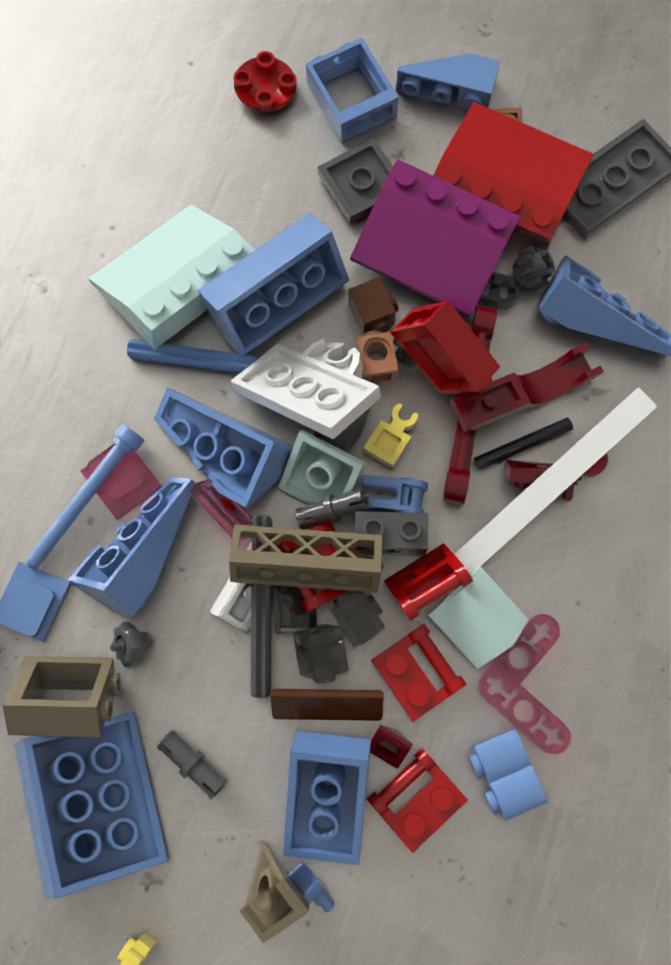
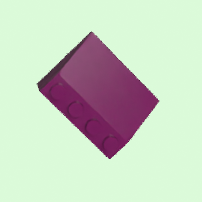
M397 159L378 194L350 260L438 303L449 300L457 312L471 318L514 234L520 216Z

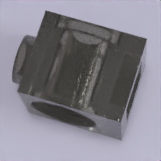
M321 624L293 632L299 674L301 676L313 679L315 683L321 684L336 680L337 674L349 671L342 627Z

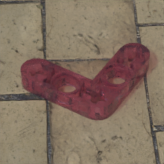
M540 614L527 622L515 644L498 655L481 675L478 681V690L485 701L545 753L558 754L565 751L571 742V734L568 727L520 685L560 636L558 622L550 615ZM536 623L540 626L546 623L549 626L547 633L550 638L543 637L536 642L534 647L540 649L538 654H536L533 647L521 641V638L525 636L527 641L531 640L537 633L534 624ZM514 648H521L528 654L529 661L523 669H516L509 661V654ZM489 677L493 680L500 677L503 680L501 688L507 694H511L513 688L518 692V695L509 700L506 709L501 705V702L506 700L504 696L498 692L492 695L488 693L487 690L490 685L487 679ZM520 700L529 702L533 707V717L528 722H521L514 715V706ZM542 714L546 717V720L541 722L543 726L549 730L558 728L560 731L557 735L561 741L559 745L551 743L547 746L545 743L547 735L541 729H535L534 734L529 730L539 722Z

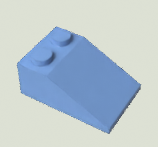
M297 730L290 751L283 856L359 865L371 739Z

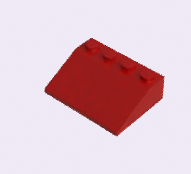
M473 102L446 148L433 176L519 215L520 219L514 232L549 247L594 154Z

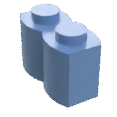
M516 729L472 746L474 755L470 756L469 760L477 778L479 779L484 776L490 791L484 794L493 815L500 813L502 819L508 820L548 802Z

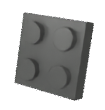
M372 138L317 168L318 175L351 224L370 214L393 166L375 139Z

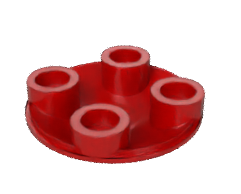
M262 51L257 54L256 58L243 63L233 76L234 90L237 97L244 105L256 111L270 112L281 109L293 99L296 93V75L286 63L276 59L268 51Z

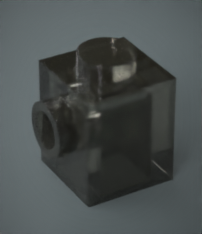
M347 591L333 601L335 607L330 609L331 615L354 650L385 630V625L378 616L383 611L372 594L366 597L361 591L355 594L352 591Z

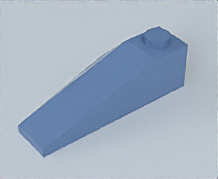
M567 255L564 256L540 298L539 310L547 321L555 325L560 323L568 329L671 356L670 333L646 314L637 312L635 315L632 313L630 305L618 292L608 294L599 285L601 279Z
M170 388L166 389L154 417V420L174 443L182 447L193 459L192 463L198 470H202L213 482L211 485L216 491L245 508H250L281 479L293 449L292 445Z
M171 477L141 505V514L136 519L131 520L127 524L123 522L115 529L119 534L104 549L98 545L88 554L68 581L111 611L133 617L136 612L144 607L147 597L155 588L196 483L188 478Z

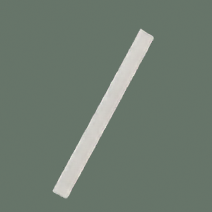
M639 387L634 390L454 554L465 566L469 574L491 558L656 409L657 405Z

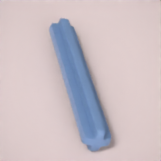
M135 339L129 340L127 345V356L131 359L232 373H241L259 359V357L253 355L240 356L238 353L164 343L154 350L147 341Z

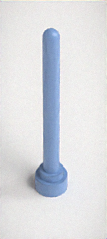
M123 423L114 433L117 437L113 441L115 444L27 558L26 563L29 568L36 569L41 565L126 453L130 455L133 450L137 451L145 441L141 436Z

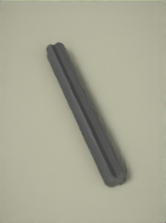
M268 515L253 516L252 526L272 527V519ZM252 538V551H255L263 544L258 539ZM251 584V695L256 698H265L271 694V585Z

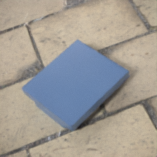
M18 562L0 600V625L45 642L71 583L37 568H29L27 564Z

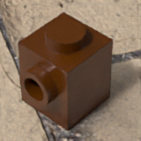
M380 277L348 289V303L362 335L373 330L385 333L391 329V326H394L395 315L399 311L394 294L392 292L387 293Z

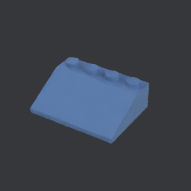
M134 712L114 716L111 718V721H105L101 737L33 736L22 739L14 745L45 899H57L168 862Z

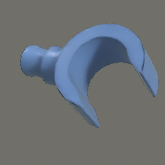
M301 862L288 875V878L304 892L302 896L309 903L313 901L317 906H321L325 912L331 911L334 907V901L328 897L324 885L315 873L304 862Z

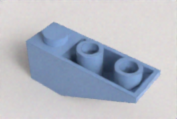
M464 54L399 66L397 70L396 91L404 92L409 96L432 99L441 104L448 103L464 107L467 110L470 109L473 102L488 108L501 61L473 54Z

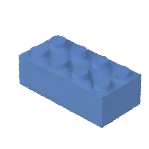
M308 213L198 289V292L222 337L240 356H244L350 280L332 231L311 213Z

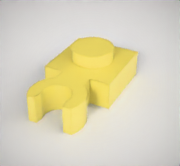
M400 403L392 410L391 424L381 419L363 448L364 453L392 469L411 441V436L404 432L411 430L416 425L418 413L414 412L409 420H401L398 415L401 413L403 405Z
M147 932L137 941L130 938L119 953L117 960L121 962L120 965H142L154 948L157 940Z

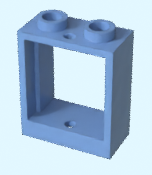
M363 38L352 43H346L339 49L324 56H317L311 62L306 63L307 85L341 143L397 117L399 97ZM359 68L375 96L339 112L323 84Z

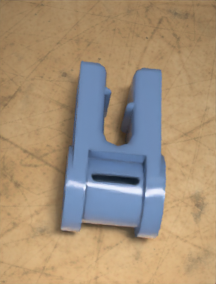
M362 475L361 486L364 490L378 492V494H393L396 497L394 499L375 498L371 495L368 497L369 509L361 511L425 513L422 509L423 494L428 490L427 482L415 478ZM412 494L411 504L408 505L409 496Z

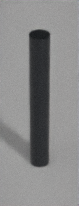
M566 417L474 457L475 465L478 470H482L573 430V424Z

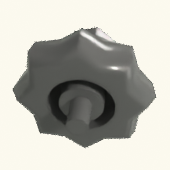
M123 622L113 629L114 639L110 649L112 652L116 651V659L120 660L123 666L127 668L141 661L144 650L151 647L149 633L139 631L130 622Z

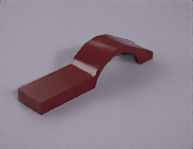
M588 342L572 348L565 355L541 369L523 375H516L514 372L492 381L481 392H467L453 397L450 405L464 432H470L524 408H533L549 403L600 376L604 372L602 367L598 366L591 369L583 355L590 349Z

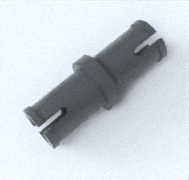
M360 487L357 490L336 497L331 494L325 496L321 502L297 508L295 511L296 520H304L298 524L299 527L305 530L327 521L336 523L341 521L343 516L355 513V511L369 509L368 497L362 498L363 495H366V491L363 487Z
M174 730L170 731L160 741L161 743L158 744L157 749L162 751L180 768L179 774L184 778L189 777L211 800L228 782L226 778H223L204 760L205 755L200 750L195 752Z

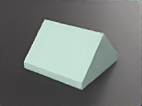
M301 429L278 489L312 505L323 501L325 496L333 494L336 497L356 490L362 475H364L365 462Z
M481 566L477 567L470 574L473 579L472 583L466 587L460 585L455 588L428 614L429 618L476 669H479L512 647L529 620Z

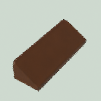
M271 690V707L274 719L379 721L383 717L384 692L382 690Z

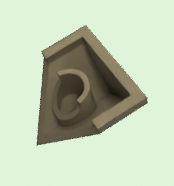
M264 840L245 906L240 910L263 943L303 917L309 911L310 903L302 896L304 894L293 880L288 878L289 873Z

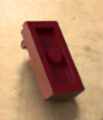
M506 460L504 474L509 482H513V486L528 488L553 464ZM582 475L563 492L562 497L565 501L572 500L574 485L577 486L578 480H582Z

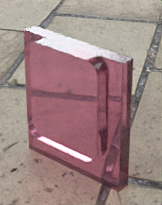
M112 444L89 461L87 467L80 471L86 480L89 479L115 444ZM133 450L130 455L128 453L124 455L96 493L113 516L119 520L154 494L162 485L136 451Z

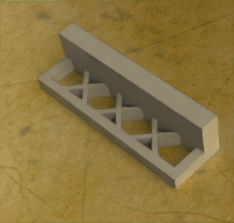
M234 525L229 558L230 582L378 593L381 576L382 535ZM241 538H255L263 544L255 551L240 550ZM283 541H294L300 548L293 553H282L276 546ZM321 543L331 544L337 551L331 556H321L314 548ZM357 546L374 547L373 559L357 558L351 551Z

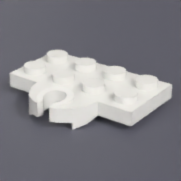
M324 338L311 344L303 353L277 344L230 381L234 392L331 439L336 438L381 398L378 385L361 379L363 364L360 352L354 347L349 350L347 357L344 358L347 354L345 344L339 342L325 343Z

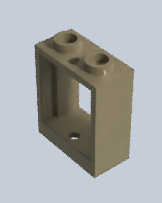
M25 656L2 705L8 735L101 737L105 721H111L113 697L119 695L121 688L120 673H115L113 658ZM43 689L92 690L89 701L39 700Z

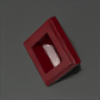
M380 725L371 739L370 753L398 769L413 744L399 730Z

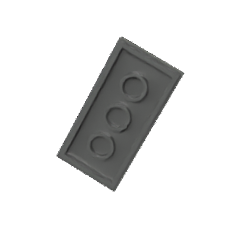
M643 118L594 153L564 218L584 240H587L671 179V147Z

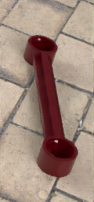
M476 306L472 331L485 348L490 351L497 309ZM458 419L444 486L443 501L464 505L470 479V465L476 429L465 433Z

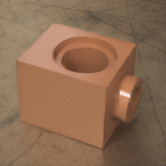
M373 330L357 337V350L360 352L363 364L362 378L378 383V385L397 382L398 364L392 334L390 332L382 333V331ZM373 352H380L385 358L381 361H373L368 355Z

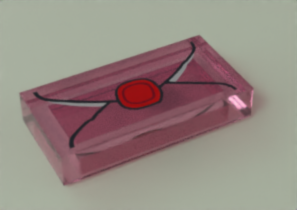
M210 479L197 482L190 490L191 494L231 538L233 537L234 525L252 526V517L244 508L235 501L218 493L211 485L213 482Z

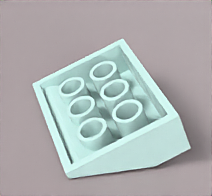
M190 205L91 276L89 282L155 350L208 310L198 289L255 251V249L235 229Z

